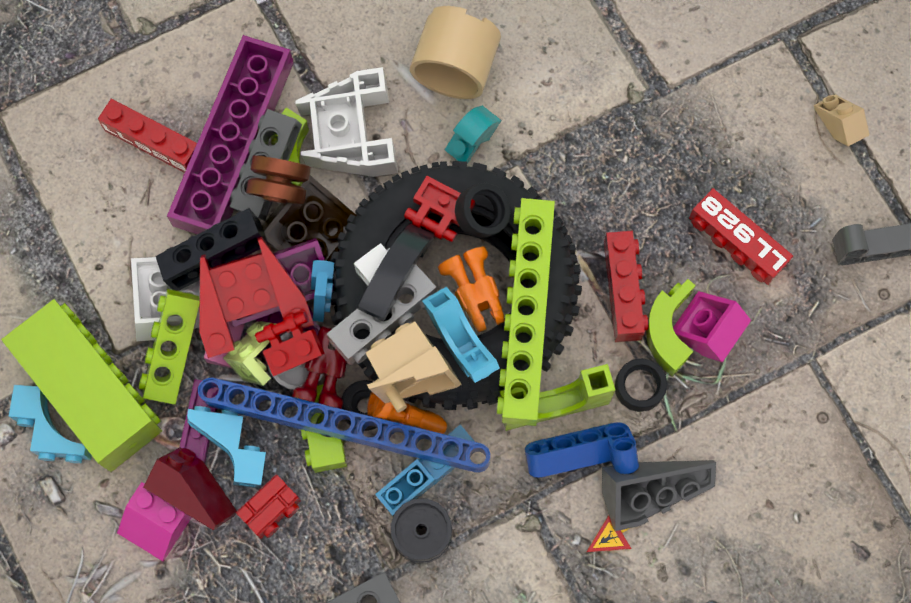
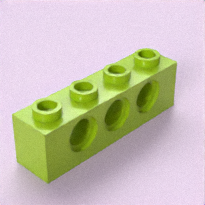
M171 289L166 290L165 296L160 295L157 311L161 312L159 322L154 321L151 331V337L155 338L153 348L148 347L145 357V363L149 364L147 374L142 373L139 382V389L143 390L144 399L176 404L200 304L199 295ZM171 315H179L182 321L179 325L172 326L167 323V319ZM165 341H172L176 344V347L172 351H164L161 345ZM159 367H166L170 372L168 375L160 377L155 374V370Z

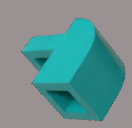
M483 105L473 108L456 125L453 130L455 134L444 150L459 162L463 161L468 164L479 145L490 140L502 120Z

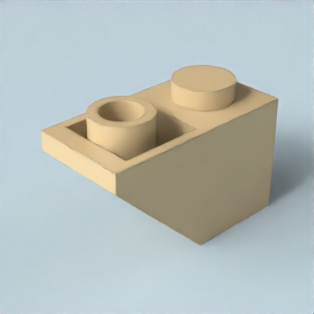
M836 94L827 96L823 101L814 105L815 111L832 137L842 144L850 146L870 135L863 108Z

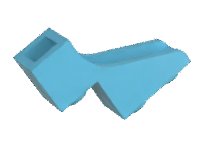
M195 406L194 410L188 409V424L225 451L230 457L234 468L233 485L260 488L266 452H260L261 448L256 446H244V449H238L243 416H238L237 413L222 410V413L211 412L210 408Z

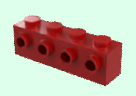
M633 231L608 232L604 239V251L615 342L641 341L645 331L648 330V317L642 313V305H645L644 289L639 288V280H642L641 264L636 263V255H639L638 239H634Z

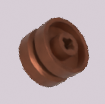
M253 155L250 170L256 174L266 176V179H249L246 190L247 194L263 197L262 199L278 203L304 204L306 190L303 187L291 184V181L302 183L308 181L311 170L310 166L277 158Z

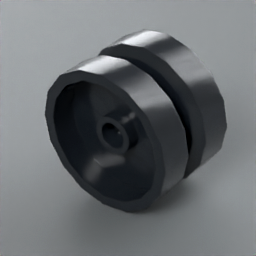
M427 498L413 499L404 503L395 512L391 522V537L397 551L406 560L416 564L431 563L440 559L449 548L452 540L451 520L447 511L439 503ZM425 526L427 528V532L424 535L417 534V527L422 529Z

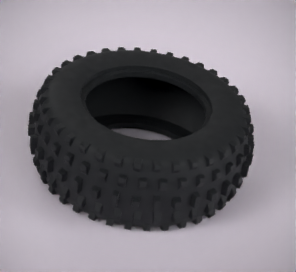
M447 161L440 162V165L438 162L432 163V168H428L426 164L420 166V170L417 166L411 168V174L408 171H404L401 173V176L398 174L393 176V183L391 180L383 183L385 188L381 185L377 186L374 189L375 192L368 196L370 201L364 198L359 203L360 206L355 211L357 216L351 214L347 219L345 227L347 233L340 232L337 238L339 252H333L330 261L335 264V271L333 272L334 291L331 295V305H335V314L331 316L333 324L338 325L358 309L368 287L356 273L354 263L380 243L386 250L389 249L403 230L412 224V221L404 218V214L408 208L417 212L421 206L413 202V198L426 176L459 193L481 183L496 185L504 191L511 208L508 224L499 233L479 239L497 248L509 262L510 260H516L517 253L516 250H511L513 233L518 234L519 224H514L515 207H521V198L542 200L537 190L532 186L528 190L525 189L524 182L520 178L513 175L509 179L506 177V172L494 167L492 171L487 170V165L474 162L473 166L470 167L467 166V162L453 161L452 166H447ZM476 195L472 198L475 200V206L471 214L474 220L482 227L490 226L495 218L494 206L484 195ZM432 211L427 216L438 223L443 218ZM560 217L553 219L542 370L546 372L551 368V364L548 361L552 354L561 355L564 346L560 343L563 341L564 336L572 335L574 327L569 324H571L573 316H578L580 307L575 304L578 301L577 295H581L582 286L577 285L581 270L580 265H575L578 262L575 254L576 247L574 244L570 245L572 239L570 235H567L568 230L565 225L562 226L564 223ZM451 223L449 229L457 234L468 235L460 226ZM529 226L525 229L527 233L532 235L540 232L535 226ZM421 227V229L426 230V231H428V232L434 234L433 232H431V231H429V230H427V229ZM532 252L523 255L527 261H534L538 258ZM524 279L520 282L525 288H532L536 285L531 279ZM527 305L521 306L518 309L522 315H530L534 312ZM390 312L384 321H387L391 318L392 314ZM505 322L477 336L497 360L500 369L476 383L470 376L467 377L441 338L426 334L432 345L436 346L448 361L462 385L433 395H429L428 392L403 398V400L415 403L416 399L422 400L423 407L434 409L436 404H442L444 410H456L457 405L461 404L462 407H467L468 410L478 408V402L482 404L488 403L489 405L498 403L500 391L505 390V386H499L500 371L507 368V359L502 358L503 341L509 342L510 331H504ZM360 329L356 332L355 337L357 339H365L369 336L370 332L366 329ZM522 332L516 335V339L521 343H527L531 340L530 335ZM368 357L358 364L362 369L367 367L364 374L369 379L371 378L374 381L379 379ZM517 360L513 364L519 371L529 368L528 363L524 360Z

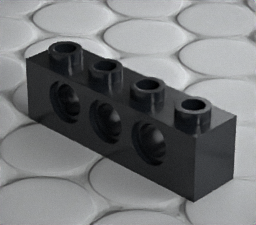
M248 208L197 235L191 236L188 240L166 249L155 257L163 281L172 290L180 291L200 280L201 255H206L209 267L213 268L242 259L260 250L259 237H262L267 245L269 243L260 220Z

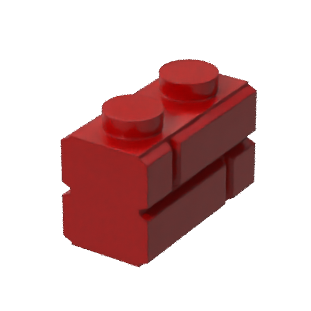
M276 474L236 514L260 539L264 536L269 538L279 529L280 526L277 523L285 516L289 519L299 510L300 507L297 504L301 500Z

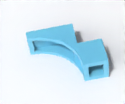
M14 385L9 417L15 420L18 426H34L30 451L38 455L39 460L55 461V457L65 458V461L70 463H82V459L91 460L92 455L83 444L72 442L64 438L57 431L49 415L48 399L37 386Z

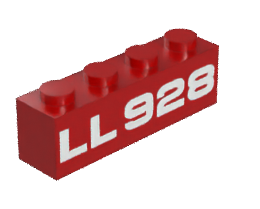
M112 98L98 117V121L105 132L185 173L197 145L193 140Z
M714 188L693 208L689 219L696 229L705 231L716 246L725 248L731 254L732 259L739 265L746 266L751 271L752 276L759 282L769 285L793 258V255Z

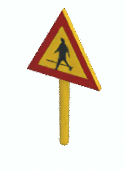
M608 515L586 552L632 549L623 535V532L628 529L615 531Z

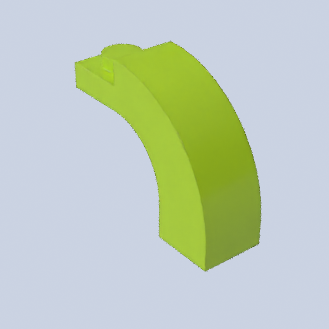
M689 279L682 285L678 282L668 295L662 290L654 301L648 315L646 337L649 349L657 363L671 376L683 366L693 353L677 337L672 326L673 313L692 294L696 286Z

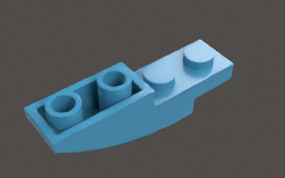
M461 424L448 434L449 436L474 441ZM449 445L444 449L443 454L447 457H454L458 454L459 449L456 446ZM416 459L375 495L391 515L394 516L395 512L404 503L419 498L455 467Z

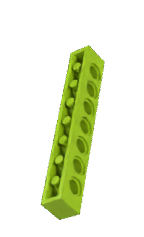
M521 198V207H515L514 224H519L518 234L513 233L511 250H516L517 253L516 260H510L509 277H514V287H508L506 303L512 304L511 314H505L504 331H510L509 342L503 341L502 358L507 359V368L501 369L499 386H505L504 397H498L497 414L502 415V423L536 426L555 201ZM529 226H535L540 232L532 235L527 233L525 229ZM532 252L538 258L534 261H527L523 255ZM524 279H531L536 285L532 288H525L520 282ZM527 305L534 312L530 315H522L518 309L521 306ZM524 332L530 335L531 340L527 343H521L516 339V335ZM517 360H524L528 363L529 368L519 371L513 364ZM520 387L526 391L527 395L523 399H516L511 395V391L514 388Z

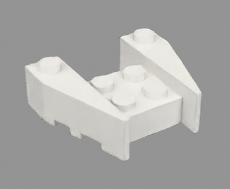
M383 67L356 71L350 74L349 78L339 83L335 81L329 84L328 88L315 94L310 93L295 101L300 115H311L315 150L301 151V156L307 166L371 177L398 173L396 152L392 138L368 141L364 107L389 103L387 81Z

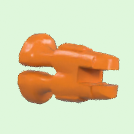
M477 247L463 254L464 260L474 276V284L470 283L466 275L460 255L451 257L438 266L441 275H450L456 281L458 288L455 291V296L478 332L487 330L483 315L480 313L484 310H490L496 325L505 322L504 313L499 301V290L492 276H486L484 270V260L488 257L485 247Z
M371 392L367 404L368 415L441 434L446 432L447 423L440 415L429 410L419 409L406 402L407 408L397 412L391 402L384 403Z

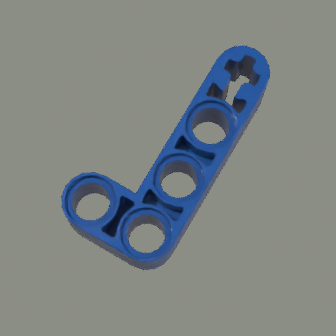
M621 422L534 441L525 447L528 472L531 476L538 478L611 461L615 471L620 474H630L639 468L636 441L629 427Z

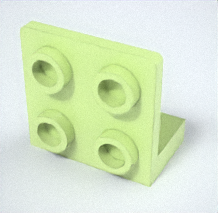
M260 321L253 323L247 329V335L241 341L234 342L235 350L230 351L223 359L243 381L264 386L271 378L265 372L267 370L266 366L255 357L270 341L266 340L259 343L255 333L263 330V327L270 323Z

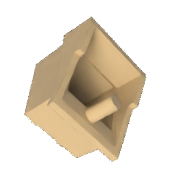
M415 321L411 324L405 323L396 329L394 335L388 339L383 338L371 345V349L365 352L379 377L373 383L367 384L368 388L384 403L391 402L397 412L407 408L403 398L424 392L433 395L462 385L448 361L436 346L432 345Z

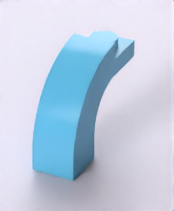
M447 287L422 300L440 337L467 377L470 376L476 383L500 369L497 360L473 331L458 299Z

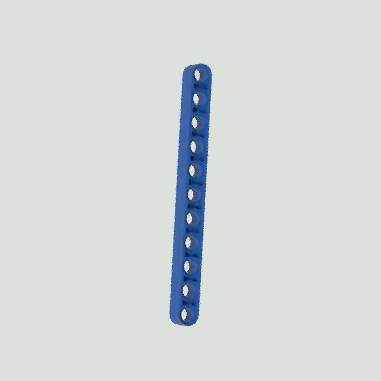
M206 378L198 386L199 396L212 408L467 471L480 473L485 471L490 465L489 449L484 444L216 378ZM213 387L219 388L218 394L215 397L207 398L209 389ZM237 394H244L245 399L241 404L234 405L232 403L233 398ZM270 400L271 406L268 410L260 411L258 409L262 401ZM291 406L297 407L298 412L294 417H285L287 408ZM316 413L325 415L324 420L319 424L311 423V418ZM341 420H350L351 426L345 431L337 429V425ZM368 426L378 428V432L374 437L363 435L364 430ZM396 432L405 435L403 442L399 444H394L390 441L391 435ZM421 439H428L432 442V445L428 450L421 451L417 448V443ZM449 445L456 446L459 449L458 454L454 457L445 456L443 451ZM475 452H481L485 455L486 459L481 464H475L470 460L471 455Z

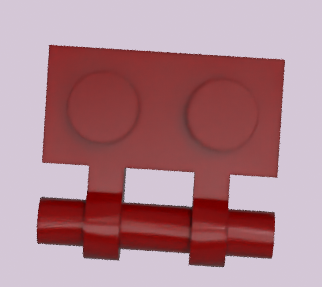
M426 176L413 198V202L421 206L417 212L408 208L404 218L412 221V225L419 228L423 227L433 232L436 238L440 240L444 238L453 243L457 233L449 229L451 223L459 226L455 216V205L461 193ZM473 199L471 200L470 205L471 211L475 206V200ZM430 211L443 217L440 223L427 217Z
M306 312L288 315L284 321L275 325L270 323L264 326L263 330L255 333L259 343L269 340L272 347L264 350L263 354L273 376L325 354L315 330L303 331L301 325L309 322ZM290 330L294 337L282 342L280 334Z

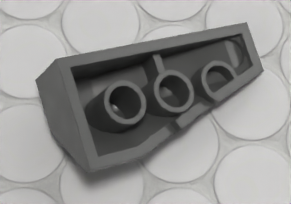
M714 460L638 462L639 468L630 474L616 472L613 465L602 467V494L612 527L615 531L641 526L649 522L647 518L660 511L664 514L671 510L670 506L679 501H689L715 487L716 462Z

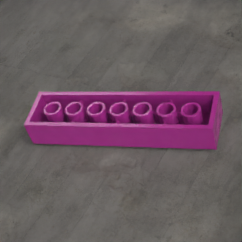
M242 35L168 211L167 218L173 227L199 234L232 216L234 209L230 207L231 193L234 188H237L241 179L239 177L240 169L244 163H247L249 158V146L252 140L256 139L259 132V120L262 115L266 114L267 109L275 110L294 64L290 49Z

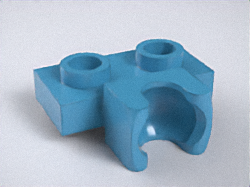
M324 260L313 261L311 290H315L313 321L324 322V313L330 312L334 262Z

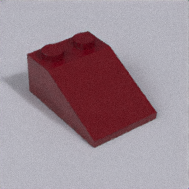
M180 447L158 458L143 487L212 530L233 518L237 512L205 463L197 458L193 451L187 448Z

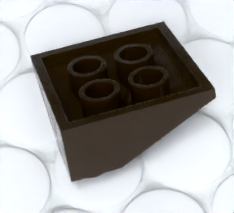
M309 175L308 181L301 182L298 185L306 190L304 204L281 203L263 223L262 227L269 243L268 246L274 253L316 238L324 260L330 261L333 252H339L337 238L340 232L347 233L345 230L347 219L351 214L357 215Z

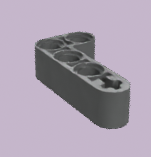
M911 223L864 230L861 224H853L841 228L832 239L838 265L843 266L910 256Z

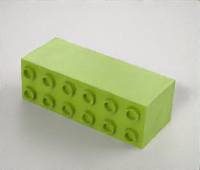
M53 299L1 339L96 462L108 471H114L162 432L161 428L157 425L161 422L159 417L146 403L141 405L145 402L143 397L128 383L127 377L112 363L113 360L100 347L94 336L83 326L81 320L66 303L60 305Z

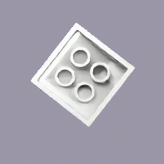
M156 257L131 258L136 341L155 340V338L151 337V331L154 321L159 322L161 312L157 311L160 295L165 296L166 290L171 288L163 281ZM200 280L180 290V292L199 295L200 298ZM200 304L198 308L194 329L199 328ZM171 315L167 319V323L172 326L179 325L182 321L179 315Z

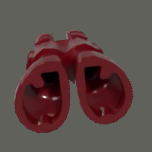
M322 326L317 337L325 354L305 363L304 368L309 371V374L304 384L293 390L292 397L315 402L319 378L324 373L326 375L317 403L342 409L344 402L336 393L337 378H344L347 361L335 347L333 350L328 349L330 342L327 333L332 329Z

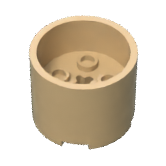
M439 6L434 8L433 12L427 17L410 65V73L420 84L439 94L458 99L477 98L483 93L501 39V33L496 25L487 18H483L481 21L466 14L467 9L455 6Z

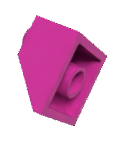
M698 291L674 325L673 330L684 344L702 356L723 362L751 322V319L736 301Z
M141 482L125 507L117 534L164 562L192 517L143 488L145 483Z

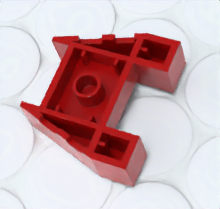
M262 237L258 238L261 253L213 268L209 267L205 254L200 257L199 333L208 358L235 350L228 322L279 306L283 321L286 316L293 313L297 315L306 312L309 322L302 324V328L314 325L305 295Z

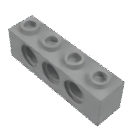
M415 265L397 294V300L390 310L392 316L389 320L380 321L356 309L327 333L329 342L350 366L355 362L358 364L363 362L367 358L365 352L371 349L373 343L383 338L388 339L393 335L392 332L405 323H410L414 319L413 314L421 308L423 310L426 309L422 300L436 293V286ZM403 294H410L414 297L409 303H401L398 300ZM360 329H366L370 332L369 336L365 339H357L355 334Z

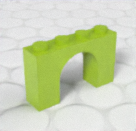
M608 364L581 370L579 378L574 382L556 389L540 392L537 423L609 405L615 393V387ZM520 387L514 388L511 391V395L516 399H523L527 395L526 391ZM505 390L500 391V397H504ZM504 423L505 431L527 426Z

